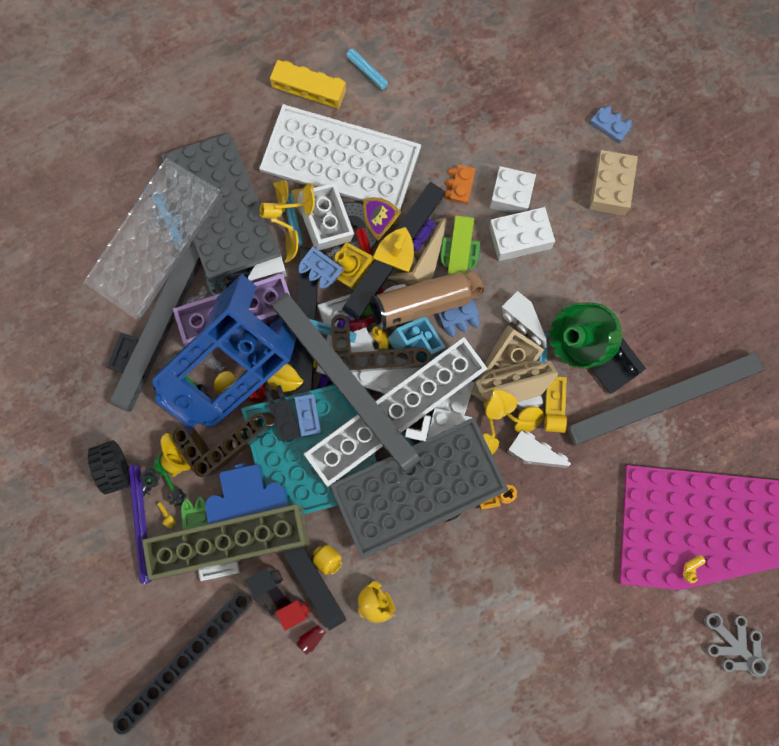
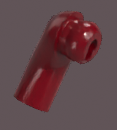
M372 314L360 318L358 321L356 319L351 320L349 328L350 331L354 332L375 323Z

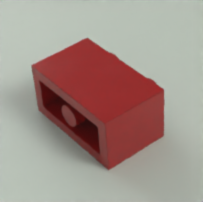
M297 600L275 613L286 631L310 618L309 613L311 610L306 601Z

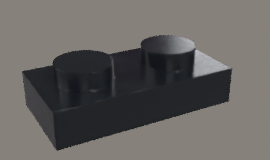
M121 333L107 368L123 374L139 338Z

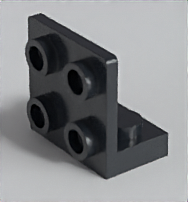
M622 338L618 352L610 361L590 369L609 394H612L641 374L646 368Z

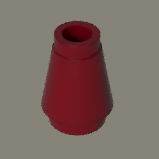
M317 624L300 636L296 645L306 655L309 652L312 653L326 632Z

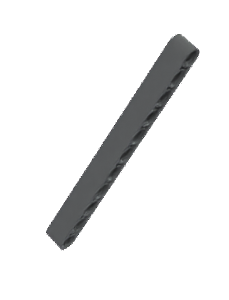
M189 234L112 395L110 404L127 412L133 409L174 323L175 315L173 309L182 306L202 263L191 234Z
M286 292L274 301L271 306L400 468L406 472L418 463L421 458L291 296Z
M756 352L567 427L566 430L573 446H576L758 374L765 369Z

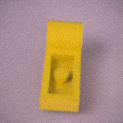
M557 376L546 389L544 430L546 432L565 433L567 377Z

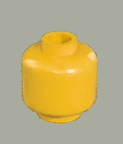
M331 545L319 546L313 552V565L322 574L333 575L341 568L342 556Z

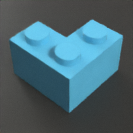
M427 317L419 318L397 328L388 338L393 349H427L430 352V360L436 358L446 348ZM417 354V357L419 358L420 362L426 361L427 358L425 354Z

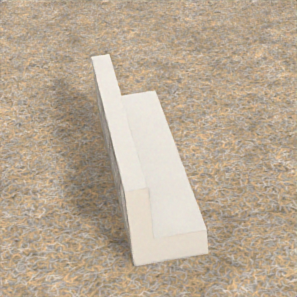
M425 415L422 430L408 427L405 437L426 441L431 416Z

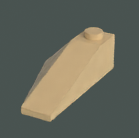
M446 218L431 219L436 226L424 244H421L420 250L418 252L414 251L409 273L394 268L388 279L400 285L405 284L406 286L432 279L445 232Z
M508 325L485 363L488 369L481 373L476 381L492 370L526 361H537L544 349ZM475 381L471 394L485 402L487 399L481 396Z

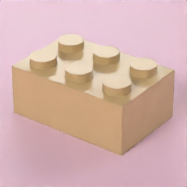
M604 150L600 151L596 160L589 210L626 216L631 207L638 156Z

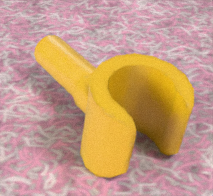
M159 502L157 506L166 517L162 524L172 529L176 524V519Z

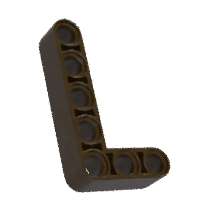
M338 314L331 321L333 350L341 359L348 360L347 367L351 372L421 368L428 364L430 360V352L425 348L351 353L348 318ZM338 320H343L346 323L343 329L335 327V323ZM340 339L346 340V347L338 348L336 346L337 341ZM423 353L427 359L425 362H419L416 359V355ZM403 354L407 357V362L400 364L397 362L396 357ZM379 356H385L388 362L385 365H379L376 360ZM360 357H365L368 360V364L361 367L357 364V360Z
M269 412L256 413L210 450L196 429L191 426L176 428L172 433V439L193 472L199 477H205L218 472L269 431L275 424V418ZM262 417L265 420L264 426L261 424ZM247 429L250 431V437L247 436ZM233 441H234L235 444H236L235 449H234V447H233V445H232V442H233ZM219 452L221 454V460L218 457Z

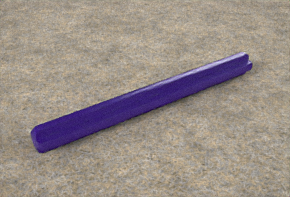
M131 465L128 467L139 579L141 584H147L152 580H148L142 540L148 539L142 481L140 480L141 470L140 465Z

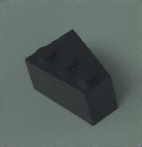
M267 567L245 579L254 599L261 606L265 604L264 609L268 610L271 616L292 603L281 583L284 579L279 570Z

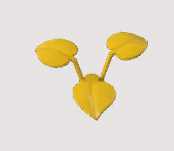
M286 180L272 183L278 204L261 203L260 205L261 218H270L271 222L288 228L285 239V262L291 261L298 251V234L296 230H293L292 226L277 220V218L281 217L282 212L286 208L303 206L305 214L311 215L315 206L313 183H308L304 187L302 194L303 202L296 204H286L289 197Z
M285 364L267 382L274 390L277 389L276 386L281 385L283 392H288L301 386L304 380L292 366ZM224 371L217 376L214 382V390L217 395L237 379L233 372Z
M493 388L490 400L487 399L484 402L491 435L487 433L482 434L492 455L499 447L498 439L494 438L495 430L492 419L498 420L507 415L516 422L514 426L515 431L519 433L521 431L531 432L543 421L545 414L539 407L530 406L523 409L519 413L518 418H515L510 413L515 410L517 399L507 391Z

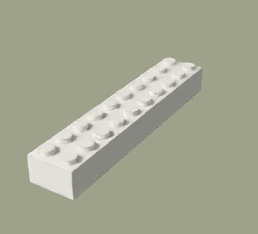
M463 337L378 399L376 403L401 433L488 368L465 337ZM357 415L304 453V456L328 487L383 445L359 415Z

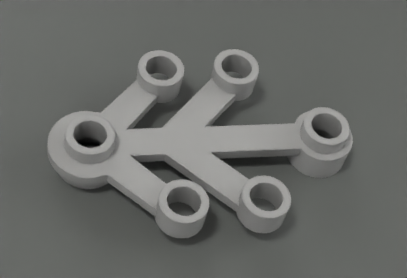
M709 613L705 616V625L709 629L716 630L732 646L721 647L709 644L706 648L707 654L712 657L719 655H741L747 661L734 662L724 659L721 662V667L724 671L748 670L755 677H762L767 673L768 663L761 655V641L763 639L761 632L755 630L749 632L748 638L752 642V654L747 650L746 626L748 621L746 617L736 616L733 619V623L737 627L736 639L722 625L723 619L719 614ZM711 617L715 619V623L713 625L709 623V619ZM739 618H742L743 624L741 626L738 624ZM754 633H757L758 639L756 641L753 639ZM712 647L716 648L715 654H712L710 651ZM727 662L731 663L730 669H726L725 665ZM758 662L760 667L758 670H755L754 664Z

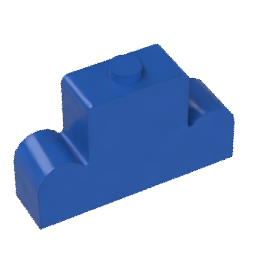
M246 463L234 465V470L220 473L223 495H214L207 499L206 513L208 523L213 524L290 506L287 489L282 483L275 482L266 487L262 466L252 465L246 467Z

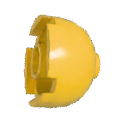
M372 581L361 590L358 596V613L362 618H366L370 622L383 623L395 616L393 612L396 609L387 591L383 593L380 589L382 585L377 581Z

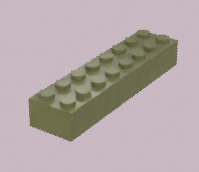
M298 504L142 540L148 580H160L310 545L303 506Z

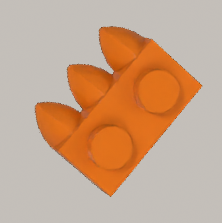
M458 165V167L447 169V173L454 178L444 181V184L452 190H445L446 193L443 197L449 201L468 205L476 168Z

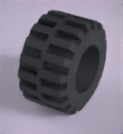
M114 440L88 449V464L97 488L104 495L129 487L128 464L122 449Z

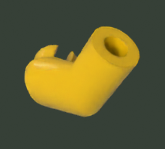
M374 327L371 335L379 344V351L388 350V335L382 329Z
M698 555L684 564L683 578L689 583L697 581L696 568L706 563L702 555Z

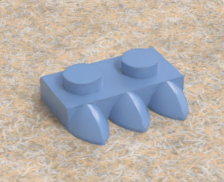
M611 105L601 107L592 118L590 124L620 143L629 132L632 122L631 119L621 121V112L611 114Z
M314 247L310 249L299 265V273H304L311 269L309 274L310 281L321 277V289L328 287L330 284L333 285L343 272L341 266Z
M472 298L467 305L437 313L444 331L451 337L455 335V325L464 333L467 330V321L475 328L479 326V313Z

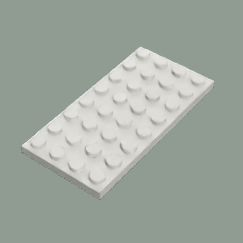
M283 104L259 169L262 173L303 185L313 183L314 188L336 183L340 196L361 202L371 197L383 198L401 210L421 144Z

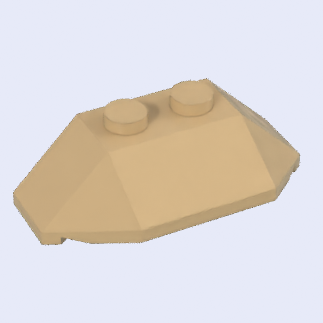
M526 361L489 371L476 381V386L481 396L488 400L491 398L493 388H497L511 393L517 399V402L541 396L558 376V372L551 361Z

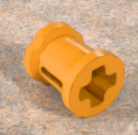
M507 485L511 491V499L509 497L505 498L503 496L505 493L499 495V500L502 503L509 504L517 498V490L513 485Z

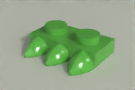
M443 237L441 261L447 267L450 260L452 238ZM471 241L468 261L470 270L477 265L480 241Z
M199 497L194 509L192 503L185 499L181 507L183 530L209 525L206 502Z

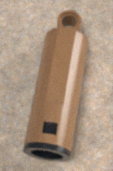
M456 272L371 296V313L375 324L381 330L470 303L471 298L474 299L483 295L486 287L476 272H470L466 275Z

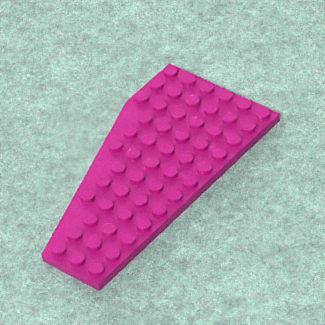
M625 466L619 584L684 590L779 568V480ZM702 555L706 563L696 568L697 581L695 583L685 581L683 578L684 564L694 557Z

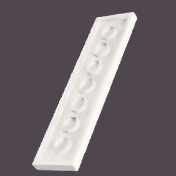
M328 335L326 341L333 349L332 336ZM343 339L338 340L336 346L341 349L347 345L346 340ZM350 342V343H351V353H352V352L377 351V350H374V349H371V348H368V347H365V346H362V345H359V344ZM379 356L376 360L379 365H385L388 362L385 356ZM360 357L357 360V364L364 367L368 364V360L365 357ZM396 357L397 362L400 364L407 362L405 359ZM342 358L341 360L348 366V360ZM318 365L316 372L326 375ZM421 368L352 373L364 388L387 394ZM470 381L435 408L465 415L475 382Z

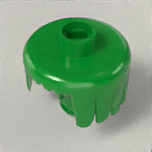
M572 303L563 307L562 311L555 315L556 320L551 322L550 326L554 329L549 331V337L554 339L550 342L551 347L556 348L554 354L560 357L561 362L572 368L585 369L607 363L616 355L622 342L620 321L612 310L599 303Z

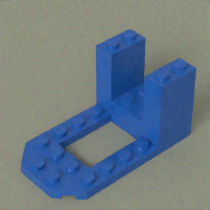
M243 274L217 297L204 329L153 378V386L156 389V403L186 426L205 424L206 427H214L291 359L296 341L295 335L280 317L268 327L248 310L257 286ZM218 346L243 366L246 371L212 400L184 377Z

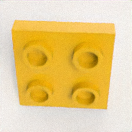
M346 242L341 250L336 253L333 260L343 268V272L336 280L355 290L375 259L368 253Z

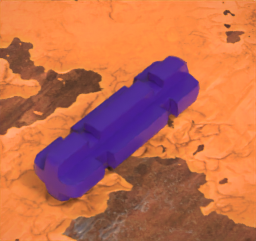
M431 219L425 221L424 227H421L414 240H412L414 251L416 252L420 250L421 244H424L436 226Z

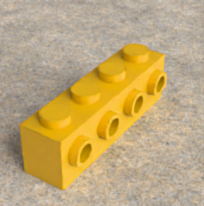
M277 60L270 77L272 88L336 109L340 108L346 93V82L342 79L326 76L322 72L311 71L304 66L298 67L288 61Z

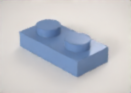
M314 394L294 397L301 436L321 433Z

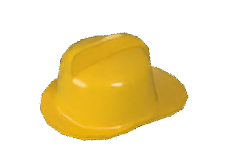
M172 433L164 434L160 440L163 452L161 457L162 467L170 473L171 477H175L185 470H190L191 467L172 439Z

